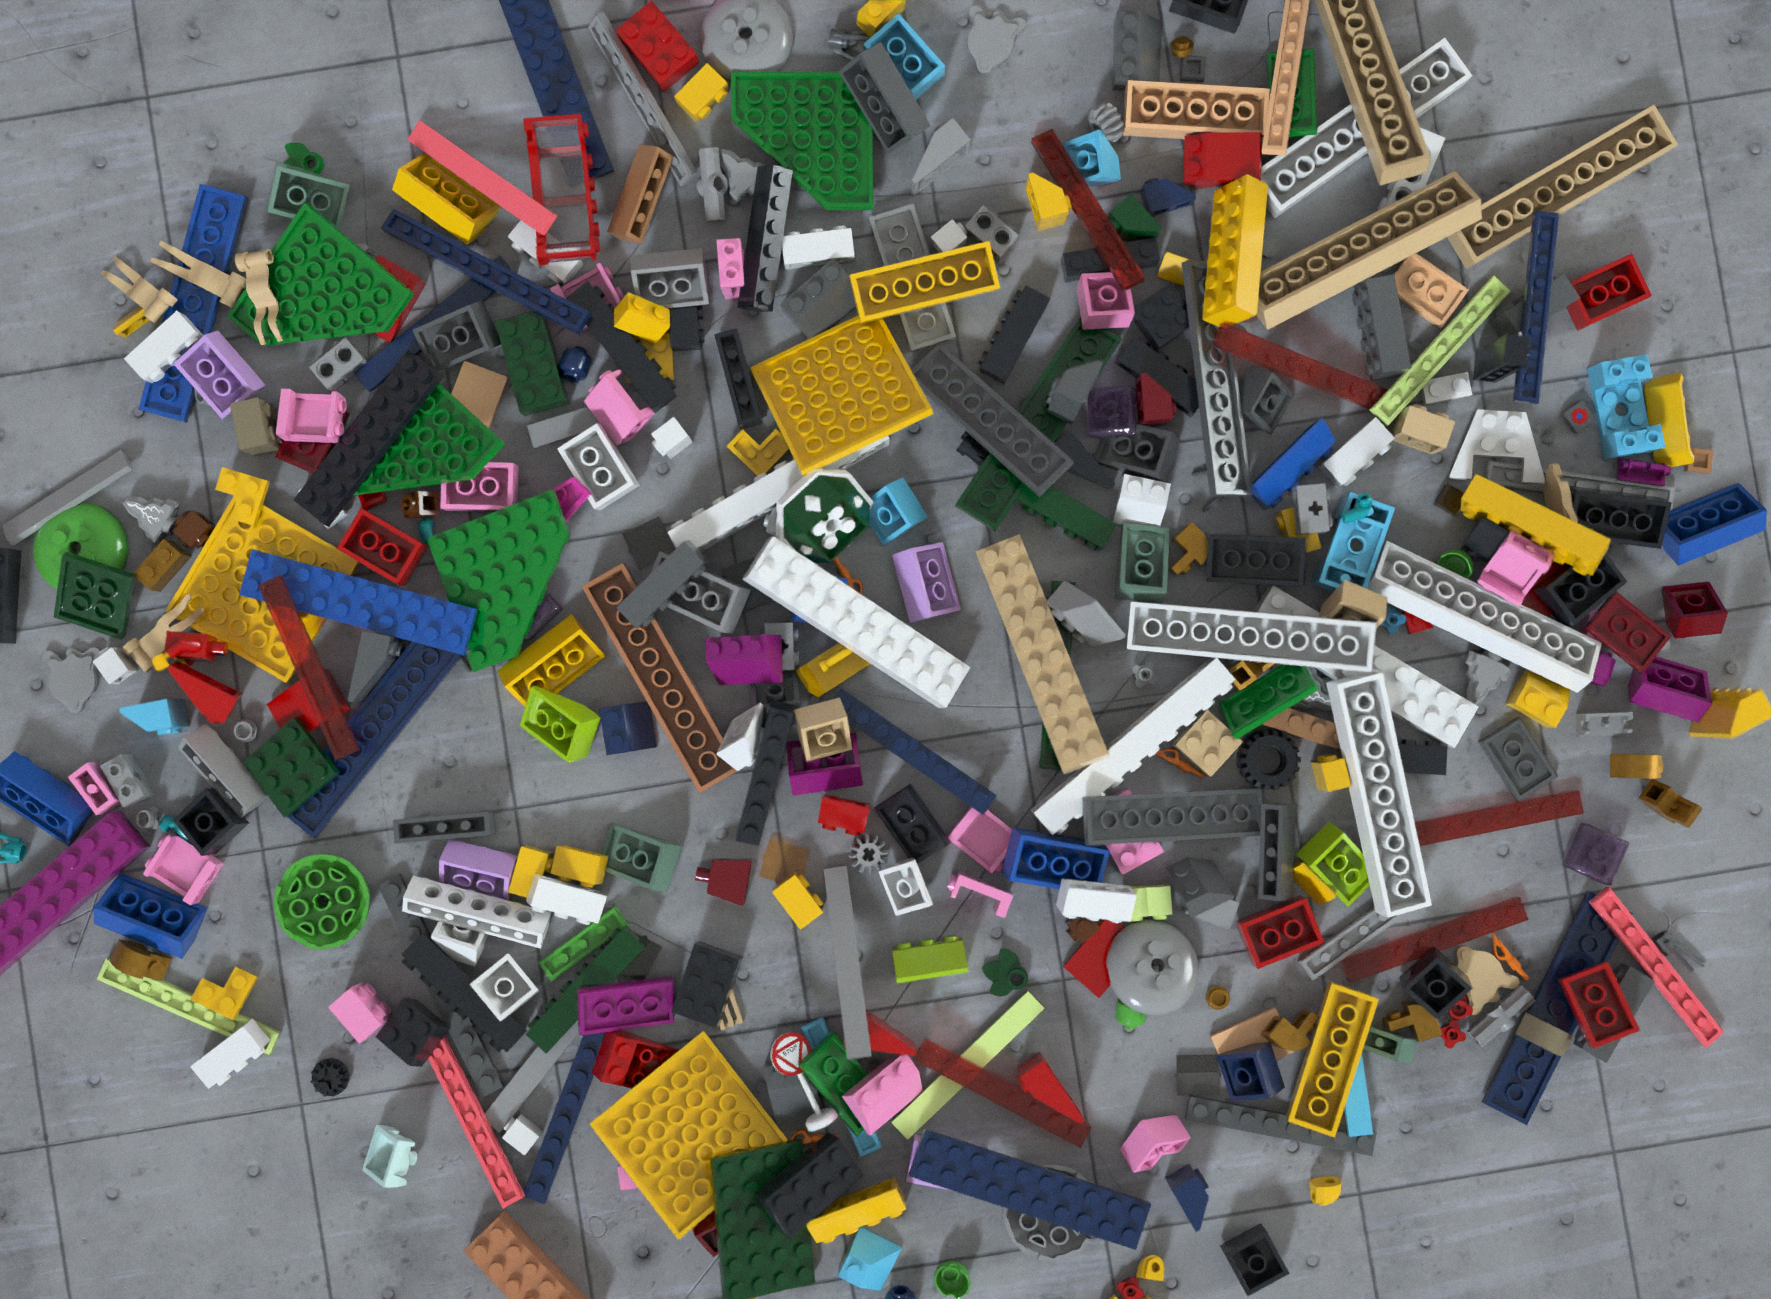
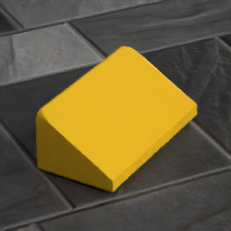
M1165 252L1156 277L1184 287L1182 263L1190 259Z
M139 306L114 325V333L126 338L150 321L143 315L146 310Z
M1297 860L1294 863L1293 881L1317 904L1322 905L1337 896L1304 862Z

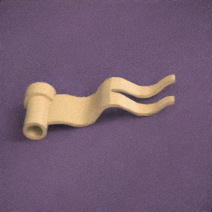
M161 240L158 245L191 269L188 270L153 257L150 262L221 297L219 302L230 308L236 303L242 289L246 288L245 277L235 272H231L228 275Z
M269 249L253 253L247 251L240 252L235 255V264L240 272L246 271V290L256 307L254 330L260 345L266 344L262 331V321L267 307L269 310L268 325L277 341H283L276 323L279 311L278 301L271 292L268 282V264L274 261L273 254Z
M117 256L113 258V261L134 283L133 286L110 272L103 270L100 273L146 311L143 315L153 323L157 322L169 306L173 307L178 301L177 298L163 287L160 290L156 289Z
M189 593L175 608L164 614L149 633L140 640L133 638L121 648L127 657L131 656L145 673L155 668L152 663L153 657L164 652L166 631L182 632L195 623L204 612L200 608L188 618L169 627L171 622L187 607L191 599Z

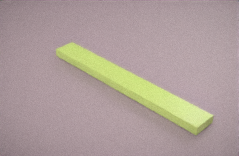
M1492 276L1411 364V369L1404 372L1372 406L1370 411L1382 423L1388 426L1511 291L1495 276Z
M110 956L106 957L97 977L99 981L227 1037L251 1020V1018L240 1013L235 1021L190 1000L193 995L192 992L167 981L147 977L139 979L117 970L109 961ZM255 1020L270 1039L264 1046L266 1049L264 1053L270 1055L275 1048L281 1031Z
M1027 990L912 1100L891 1123L908 1140L1045 1009L1042 1004Z

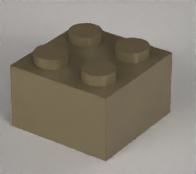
M258 397L230 403L239 450L253 456L277 452L283 442V439L276 435L277 408Z

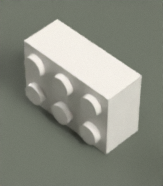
M596 423L557 448L574 477L592 492L588 500L596 510L604 509L640 486L613 440L600 424Z

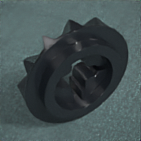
M324 1059L317 1063L311 1072V1083L315 1088V1092H319L323 1097H334L342 1093L349 1083V1071L346 1065L338 1059ZM327 1071L330 1075H338V1077L332 1080V1085L329 1081L321 1080L327 1075Z

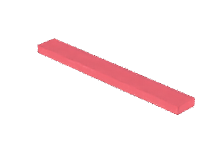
M420 120L418 121L407 139L409 142L543 236L546 235L557 217L556 214Z
M1606 886L1589 901L1592 907L1645 974L1655 981L1654 985L1701 1045L1708 1047L1724 1033L1721 1027L1613 890Z
M445 1035L428 1059L503 1209L526 1195Z

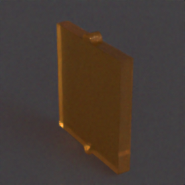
M770 839L766 854L762 856L764 861L759 877L781 882L794 871L798 876L800 874L803 875V871L807 869L805 864L810 850Z

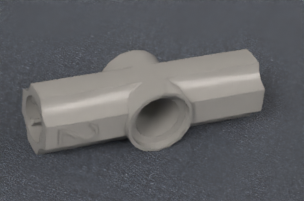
M719 148L699 149L701 176L697 180V190L704 197L706 222L724 221L726 217L723 194L727 191L728 181L725 175L721 173Z
M1519 985L1504 999L1492 1003L1485 1010V1015L1467 1030L1468 1035L1483 1048L1497 1034L1512 1028L1518 1020L1517 1017L1535 1002L1534 997L1522 985Z

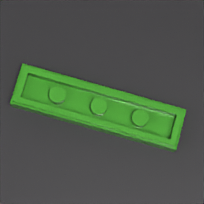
M614 906L600 916L598 923L592 922L539 961L538 964L552 982L608 941V937L618 927L622 930L629 924L617 907Z

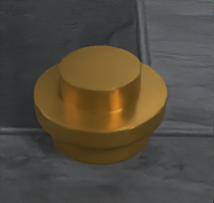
M1185 36L1177 37L1170 43L1172 54L1178 58L1188 57L1194 49V42Z
M1213 986L1207 991L1206 1002L1211 1008L1221 1010L1229 1004L1230 995L1224 987Z

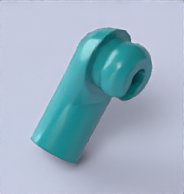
M1362 493L1358 496L1352 510L1341 512L1344 524L1363 519L1368 515L1372 506V498L1368 493Z
M424 518L422 521H419L417 527L421 540L429 545L427 538L434 536L432 531L434 522L430 518Z
M171 815L162 817L159 825L161 830L167 832L171 828L187 840V837L173 821L175 817Z

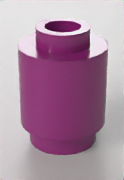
M1600 650L1591 684L1605 687L1606 682L1610 681L1616 659L1612 658V653Z

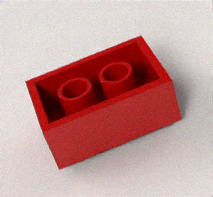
M652 0L616 29L622 44L663 92L667 91L699 64L697 53Z
M1631 253L1571 281L1570 283L1580 298L1566 308L1577 331L1648 299L1652 294Z
M360 508L336 549L397 585L406 586L429 546L374 513Z
M1301 895L1235 921L1250 961L1257 969L1325 943L1308 900Z
M1602 961L1558 979L1589 1047L1594 1049L1640 1031L1608 962Z

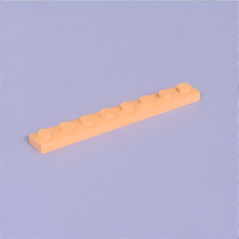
M1285 0L1262 154L1286 155L1310 0Z

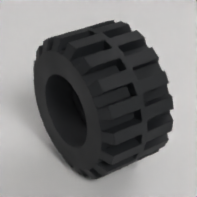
M1262 730L1253 732V735L1247 736L1245 738L1246 741L1241 743L1239 746L1241 748L1240 752L1236 754V757L1239 759V762H1236L1237 768L1241 770L1239 772L1240 775L1246 779V782L1261 789L1276 790L1279 787L1289 785L1288 782L1295 779V772H1299L1300 767H1297L1298 762H1301V757L1297 755L1300 751L1298 747L1294 746L1295 742L1289 739L1288 735L1278 731ZM1264 746H1273L1280 755V764L1271 774L1262 773L1256 764L1257 754Z

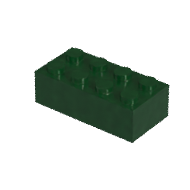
M535 311L495 321L519 412L524 416H529L569 405L570 402L564 380L558 369L559 362L547 318Z

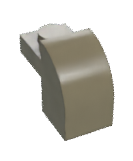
M1525 1013L1515 1033L1561 1057L1569 1049L1572 1035L1528 1013Z

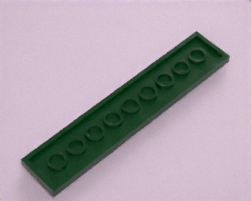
M1080 317L1018 412L1054 443L1067 422L1047 412L1050 404L1046 402L1055 379L1058 375L1062 377L1066 369L1098 360L1103 362L1099 371L1100 374L1122 338L1106 328L1083 330ZM989 453L955 504V507L995 532L1026 485Z

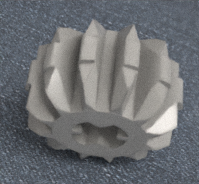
M1110 102L1099 104L1089 112L1088 120L1092 132L1101 130L1109 143H1114L1123 137L1125 132L1124 121L1121 119V114L1117 112V108L1113 107Z
M867 833L865 834L866 842L857 837L856 841L860 846L850 845L852 850L857 851V853L849 854V858H857L852 863V866L856 867L861 863L862 865L859 869L861 873H863L865 866L868 867L869 874H873L872 866H875L880 871L882 868L878 861L884 864L888 861L886 858L881 857V855L889 854V850H880L886 842L881 841L877 845L878 835L873 837V841H869V834ZM865 848H869V851L872 848L875 851L873 859L869 860V857L867 859L863 857Z

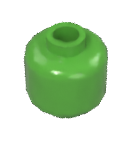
M1119 998L1117 999L1115 1018L1119 1023L1123 1024L1124 1028L1135 1029L1137 1026L1145 1023L1146 1014L1134 1011Z

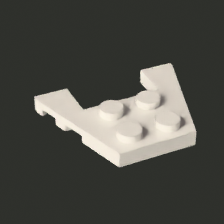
M1477 409L1453 468L1450 471L1449 479L1471 480L1473 456L1522 459L1521 484H1545L1543 470L1526 412Z

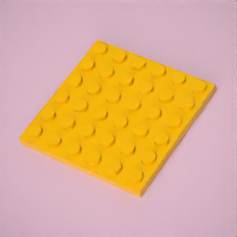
M853 317L750 367L802 476L812 469H820L934 414L932 407L883 318L860 324L859 317Z
M234 495L165 612L167 613L175 608L189 593L191 599L185 610L176 619L182 621L202 608L204 612L190 627L202 634H208L217 638L218 642H227L228 649L283 682L290 683L327 618L239 595L251 549L351 576L354 575L360 562L264 504L257 526L231 519L238 497Z
M701 1031L589 1123L678 1240L714 1210L710 1157L788 1141L704 1031Z

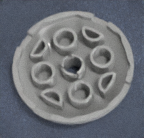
M718 0L703 19L700 30V44L706 62L722 78L731 80V72H779L788 60L793 45V31L788 15L775 0ZM743 31L752 34L748 39H743L740 36Z
M1146 919L1126 926L1115 936L1107 954L1106 969L1108 968L1110 985L1117 997L1134 1011L1146 1015H1161L1173 1012L1184 1005L1195 990L1199 973L1196 952L1188 938L1178 928L1167 922ZM1152 960L1157 961L1159 967L1158 972L1152 969Z
M1060 1164L1039 1165L1087 1181L1080 1173ZM1003 1207L1004 1223L1011 1240L1021 1251L1039 1260L1059 1261L1067 1259L1079 1253L1091 1240V1235Z

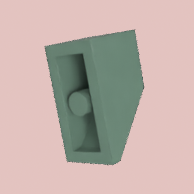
M1370 1025L1363 1049L1397 1062L1412 1063L1417 1040Z

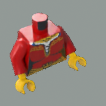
M166 631L164 654L153 657L152 663L157 671H161L169 667L166 659L170 657L189 666L196 661L215 662L216 656L227 655L228 644L227 642H218L217 638L208 634Z

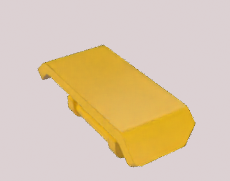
M1681 372L1656 377L1646 383L1644 389L1649 426L1661 424L1665 448L1653 451V457L1656 463H1666L1670 467L1692 464L1695 458L1690 448L1691 440L1688 434L1684 405L1685 397H1683L1682 390L1684 377Z
M837 643L799 667L796 673L808 692L816 697H820L871 663L842 644Z

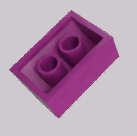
M766 634L705 638L706 662L719 685L783 683L781 635Z
M1657 656L1643 673L1637 672L1634 668L1632 670L1628 684L1629 701L1638 706H1644L1662 713L1678 716L1682 719L1699 722L1712 704L1707 671Z
M850 733L852 750L806 762L799 740L786 742L792 794L800 795L863 786L856 733Z

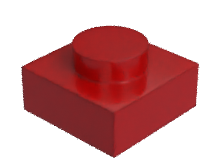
M385 492L358 495L363 509L366 510L388 501Z
M1402 612L1406 617L1405 625L1408 635L1433 628L1432 623L1409 612Z

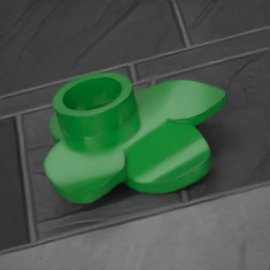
M292 142L285 144V150L290 157L284 162L285 164L317 174L323 171L324 160L319 154L310 152L301 143ZM315 160V168H310V162Z

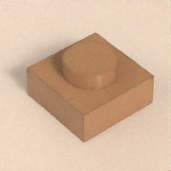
M1690 447L1695 458L1692 464L1684 465V472L1711 474L1714 450Z

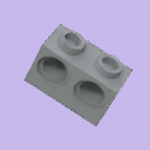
M983 205L964 228L968 233L967 235L977 244L989 241L993 257L1000 262L1017 242L1019 237L1018 231L1012 224L1008 222L1005 224L999 219L1000 215L993 208L989 207L987 209ZM980 220H986L989 222L990 227L982 229L977 223ZM998 235H1004L1008 242L999 244L995 238Z
M346 337L335 341L331 346L332 349L326 354L317 356L313 360L314 364L309 367L326 389L331 392L337 391L355 376V371L368 362L353 342ZM351 351V358L348 361H343L344 353ZM333 366V373L330 376H325L326 368Z

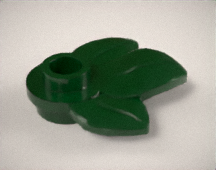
M1000 949L999 961H991L982 966L985 976L993 982L990 993L995 996H1006L1013 989H1022L1028 982V974L1020 966L1018 956L1008 949ZM1018 973L1021 978L1019 981H1013L1012 975Z

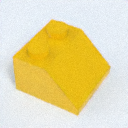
M1034 173L1028 174L1025 190L1037 230L1040 231L1064 224L1069 215V209H1071L1069 196H1064L1062 188Z
M1525 669L1505 704L1546 728H1556L1568 708L1570 689Z

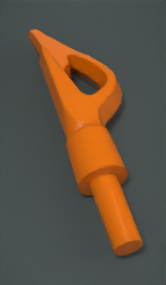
M836 557L833 562L839 570L837 572L841 578H848L847 585L854 589L853 584L858 583L859 593L862 595V581L852 578L847 567H843L838 557Z
M1168 748L1155 753V755L1173 764L1183 772H1190L1202 779L1204 773L1191 767L1192 764L1181 760L1176 749ZM1165 752H1173L1174 757L1166 756Z
M1492 933L1493 955L1497 960H1506L1513 971L1516 970L1524 981L1529 980L1530 977L1521 968L1522 964ZM1496 946L1500 947L1502 951L1501 956L1497 954Z
M800 1129L788 1141L795 1140V1137L802 1133L805 1136L801 1139L803 1144H815L824 1134L810 1135L806 1130Z

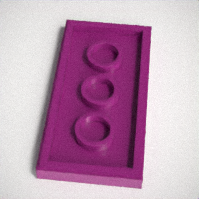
M672 976L577 988L579 1035L674 1023V1013L671 1012L674 1005Z

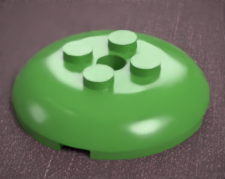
M81 502L57 514L37 530L33 543L35 564L43 579L56 590L58 588L62 555L66 552L124 570L129 554L127 534L121 522L109 511L99 505ZM80 543L81 550L78 554H76L74 549L76 545Z
M332 854L310 855L293 863L284 872L274 894L275 915L282 930L292 940L294 939L305 945V947L312 949L335 948L351 940L365 924L370 909V893L364 876L351 862ZM322 895L329 898L327 907L323 906L320 902Z

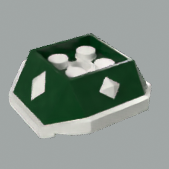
M812 469L777 500L776 537L813 563H830L868 528L869 513L873 501L847 470Z

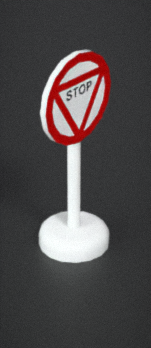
M787 1032L780 1035L772 1045L771 1061L775 1069L781 1074L798 1076L815 1113L807 1118L805 1124L809 1131H815L835 1121L838 1114L832 1107L820 1110L803 1074V1070L798 1065L811 1051L810 1043L799 1033Z

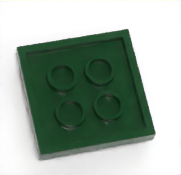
M69 552L64 553L61 560L54 618L122 640L127 632L136 574Z
M298 717L292 718L243 761L244 765L284 818L292 815L340 773Z

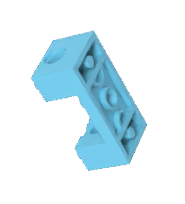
M1648 354L1600 362L1588 368L1587 372L1604 461L1650 453L1665 448L1661 424L1649 426L1641 382L1652 378ZM1617 404L1625 407L1624 416L1616 414L1615 407Z
M1352 492L1342 495L1333 517L1338 519L1331 543L1325 560L1317 563L1311 585L1334 592L1345 579L1367 589L1395 507L1372 500V506L1365 518L1344 524L1341 512L1352 510L1359 495ZM1353 538L1359 539L1362 543V548L1359 552L1353 551L1350 547V542Z

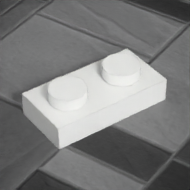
M1468 372L1430 379L1421 389L1423 404L1427 405L1471 396L1472 391Z

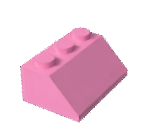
M893 1053L842 1095V1097L870 1136L917 1097L923 1089L919 1071L910 1057Z

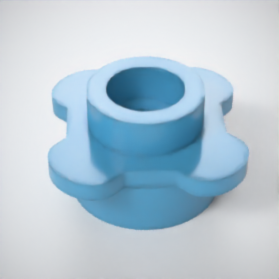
M1388 606L1386 618L1380 626L1388 629V633L1395 634L1398 631V627L1406 622V617L1404 614H1399L1394 606Z

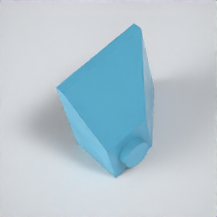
M1096 130L1062 143L1067 189L1100 187L1121 180L1119 157L1101 130Z
M861 1226L856 1232L838 1268V1277L860 1288L881 1291L902 1247Z

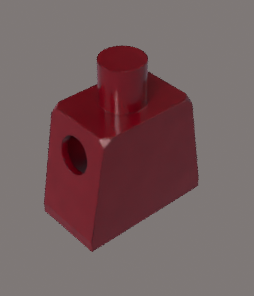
M713 859L711 869L697 867L695 881L708 883L707 894L743 906L747 894L752 859Z

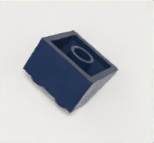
M647 701L599 708L606 755L657 747L652 712Z
M1271 1042L1249 1044L1217 1055L1231 1101L1268 1099L1285 1088Z
M1190 1164L1165 1177L1195 1232L1201 1229L1209 1196L1205 1189L1209 1186L1198 1168L1193 1170Z

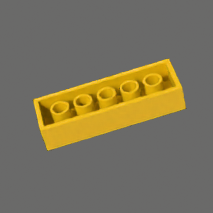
M1248 174L1215 190L1213 196L1202 320L1223 329L1257 315L1268 184Z
M989 241L849 276L860 324L1000 289Z
M1475 474L1461 498V511L1464 512L1463 515L1474 521L1476 519L1480 520L1483 517L1509 532L1513 530L1555 554L1553 558L1555 562L1560 564L1567 563L1573 566L1574 571L1582 575L1589 574L1592 576L1611 541V539L1478 474Z
M1328 981L1317 1015L1319 1018L1315 1022L1316 1026L1310 1037L1312 1043L1307 1047L1285 1116L1288 1122L1335 1138L1379 1000L1377 997Z

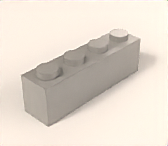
M207 723L182 739L178 749L240 818L264 802L268 795L247 767L235 756L234 751L226 746L220 739L219 734L214 729H211Z

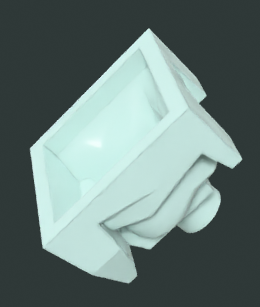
M376 1124L362 1171L384 1188L404 1186L407 1184V1181L402 1176L407 1175L409 1165L413 1166L417 1161L416 1151H411V1146H414L415 1142L404 1138L402 1135H398L399 1131L394 1127Z

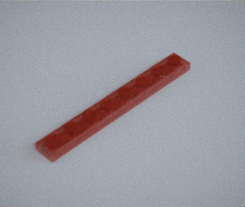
M1053 129L1033 137L1031 144L1057 186L1063 189L1064 196H1069L1073 212L1122 291L1124 292L1144 282V274Z
M1226 323L1220 324L1213 347L1369 410L1388 390Z
M279 575L259 584V590L335 760L359 751L360 748L283 576Z
M1573 790L1414 823L1419 846L1580 815L1584 814L1579 790Z
M1515 897L1348 956L1341 963L1348 982L1352 983L1420 959L1433 946L1442 951L1527 921L1528 917L1521 898Z
M926 1037L921 1043L916 1056H914V1060L1079 1148L1083 1145L1092 1128L1090 1124L1086 1122L1078 1123L1034 1098L1031 1093H1025L1022 1088Z

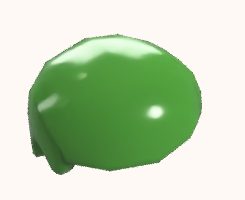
M1451 549L1444 552L1437 562V565L1466 579L1470 578L1474 569L1471 556L1459 549Z
M945 1261L936 1268L934 1273L935 1287L944 1297L954 1296L956 1299H961L968 1294L971 1282L969 1271L965 1265L957 1261Z

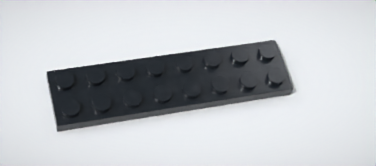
M408 350L340 438L339 443L334 446L300 490L294 501L321 523L329 527L444 376Z

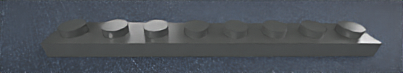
M1189 1095L1185 1119L1369 1156H1373L1377 1134L1373 1131L1372 1135L1349 1137L1346 1125L1339 1124L1334 1138L1288 1122L1285 1113Z

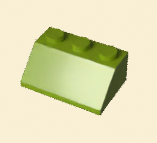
M957 935L944 936L943 941L934 942V938L923 939L917 945L903 942L896 944L897 948H892L897 983L968 972L963 939L958 938Z

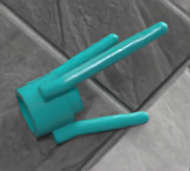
M0 832V838L9 841L8 843H3L0 849L1 857H5L0 859V864H18L19 861H23L27 850L26 843L21 842L19 837H12Z

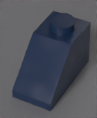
M1158 178L1147 180L1140 190L1144 207L1152 217L1193 205L1196 200L1194 193L1166 178L1158 180Z

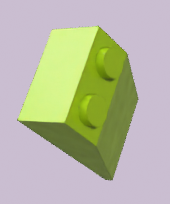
M532 686L520 727L570 763L588 757L601 717L583 704L540 687Z
M1330 821L1296 853L1300 860L1318 875L1347 907L1370 886L1363 853L1343 831Z

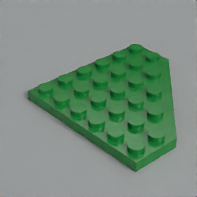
M731 72V119L780 167L793 170L792 178L825 210H873L872 127L839 72Z
M304 203L271 250L274 261L268 264V282L271 292L278 301L279 311L276 323L283 341H277L268 325L269 310L267 307L262 321V331L266 344L261 346L387 332L415 293L311 205ZM245 288L227 317L260 345L254 330L256 307Z
M439 383L354 495L473 480L505 443Z
M549 490L427 538L448 601L478 609L468 645L471 653H467L473 672L519 656L522 649L521 644L525 635H528L534 621L533 616L538 605H541L548 588L546 586L551 575L556 570L564 544H567L570 537L555 490Z

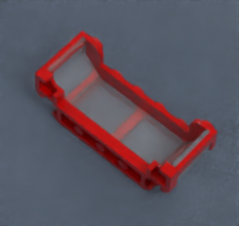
M581 114L523 118L529 155L532 197L557 215L545 236L536 231L537 246L535 247L539 266L549 265L551 262L585 259L597 261V252H600L599 223H594L593 214H598L596 199L592 200L591 191H595L594 177L589 176V169L593 168L592 154H587L585 137H589L587 122L582 121Z

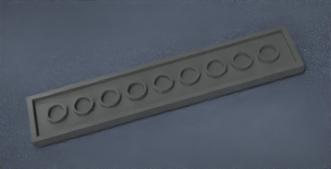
M1187 260L1182 263L1210 496L1252 495L1232 328L1229 326L1223 329L1202 320L1207 262Z

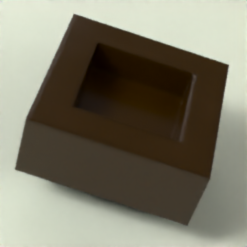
M1447 483L1441 490L1434 505L1450 515L1456 516L1461 508V498L1464 493Z

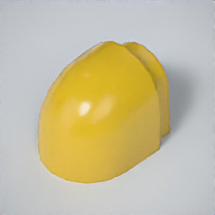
M1324 1176L1309 1180L1312 1202L1325 1206L1336 1201L1341 1194V1179L1333 1176Z
M1156 1255L1145 1256L1138 1264L1136 1277L1163 1281L1165 1270L1163 1260Z

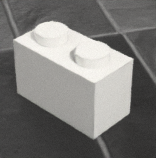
M674 417L651 434L655 439L652 441L654 447L662 456L667 454L670 459L693 443Z

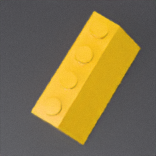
M426 153L398 169L392 188L395 193L466 245L482 235L501 209L499 204Z
M571 614L519 653L518 657L513 658L498 669L497 673L504 687L525 707L532 686H537L557 694L605 658L606 655L585 627Z
M1737 687L1729 690V688L1721 690L1718 688L1711 689V706L1699 722H1691L1688 733L1691 737L1734 738L1770 719L1771 705L1762 689H1751L1750 687L1744 689Z
M893 1177L840 1197L832 1202L807 1224V1228L816 1243L822 1241L824 1244L834 1241L837 1238L836 1236L840 1234L850 1235L857 1232L861 1226L868 1225V1227L880 1223L882 1218L888 1216L895 1218L902 1215L903 1211L906 1210V1202L897 1178Z

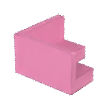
M1177 1115L1145 1119L1139 1122L1121 1146L1120 1151L1133 1173L1151 1170L1162 1155L1179 1153L1191 1137Z

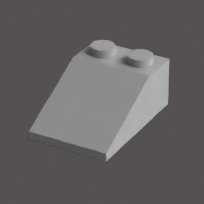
M954 118L948 122L944 120L936 126V131L912 179L911 193L914 197L969 154L971 139Z

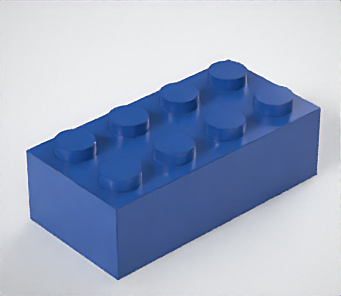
M1012 827L1001 872L1009 881L1060 889L1062 879L1102 883L1110 850L1104 845L1085 846V840Z

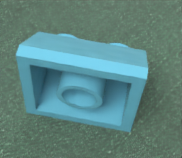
M903 477L886 485L870 497L873 505L869 513V525L883 546L928 517Z
M163 699L119 708L120 713L148 732L157 731L158 735L181 733V728L189 727L184 699Z

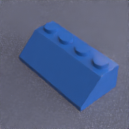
M1322 418L1311 424L1251 483L1252 495L1250 496L1264 510L1270 506L1274 509L1283 500L1281 495L1286 490L1291 492V489L1300 483L1297 479L1303 473L1306 476L1317 467L1314 463L1320 457L1325 459L1333 451L1331 446L1336 441Z
M1736 483L1670 510L1662 546L1665 552L1679 566L1765 531L1767 509L1740 483Z
M15 751L0 763V802L68 847L71 846L92 813V809L82 795L71 789L67 783L53 777L46 769H41L33 764L28 757L21 756Z
M119 873L93 907L94 924L182 959L196 939L207 912V907L197 903L189 905L180 896Z

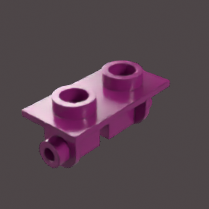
M1618 458V480L1664 487L1665 476H1669L1671 473V467L1667 466L1666 463L1658 464L1632 460L1631 458Z

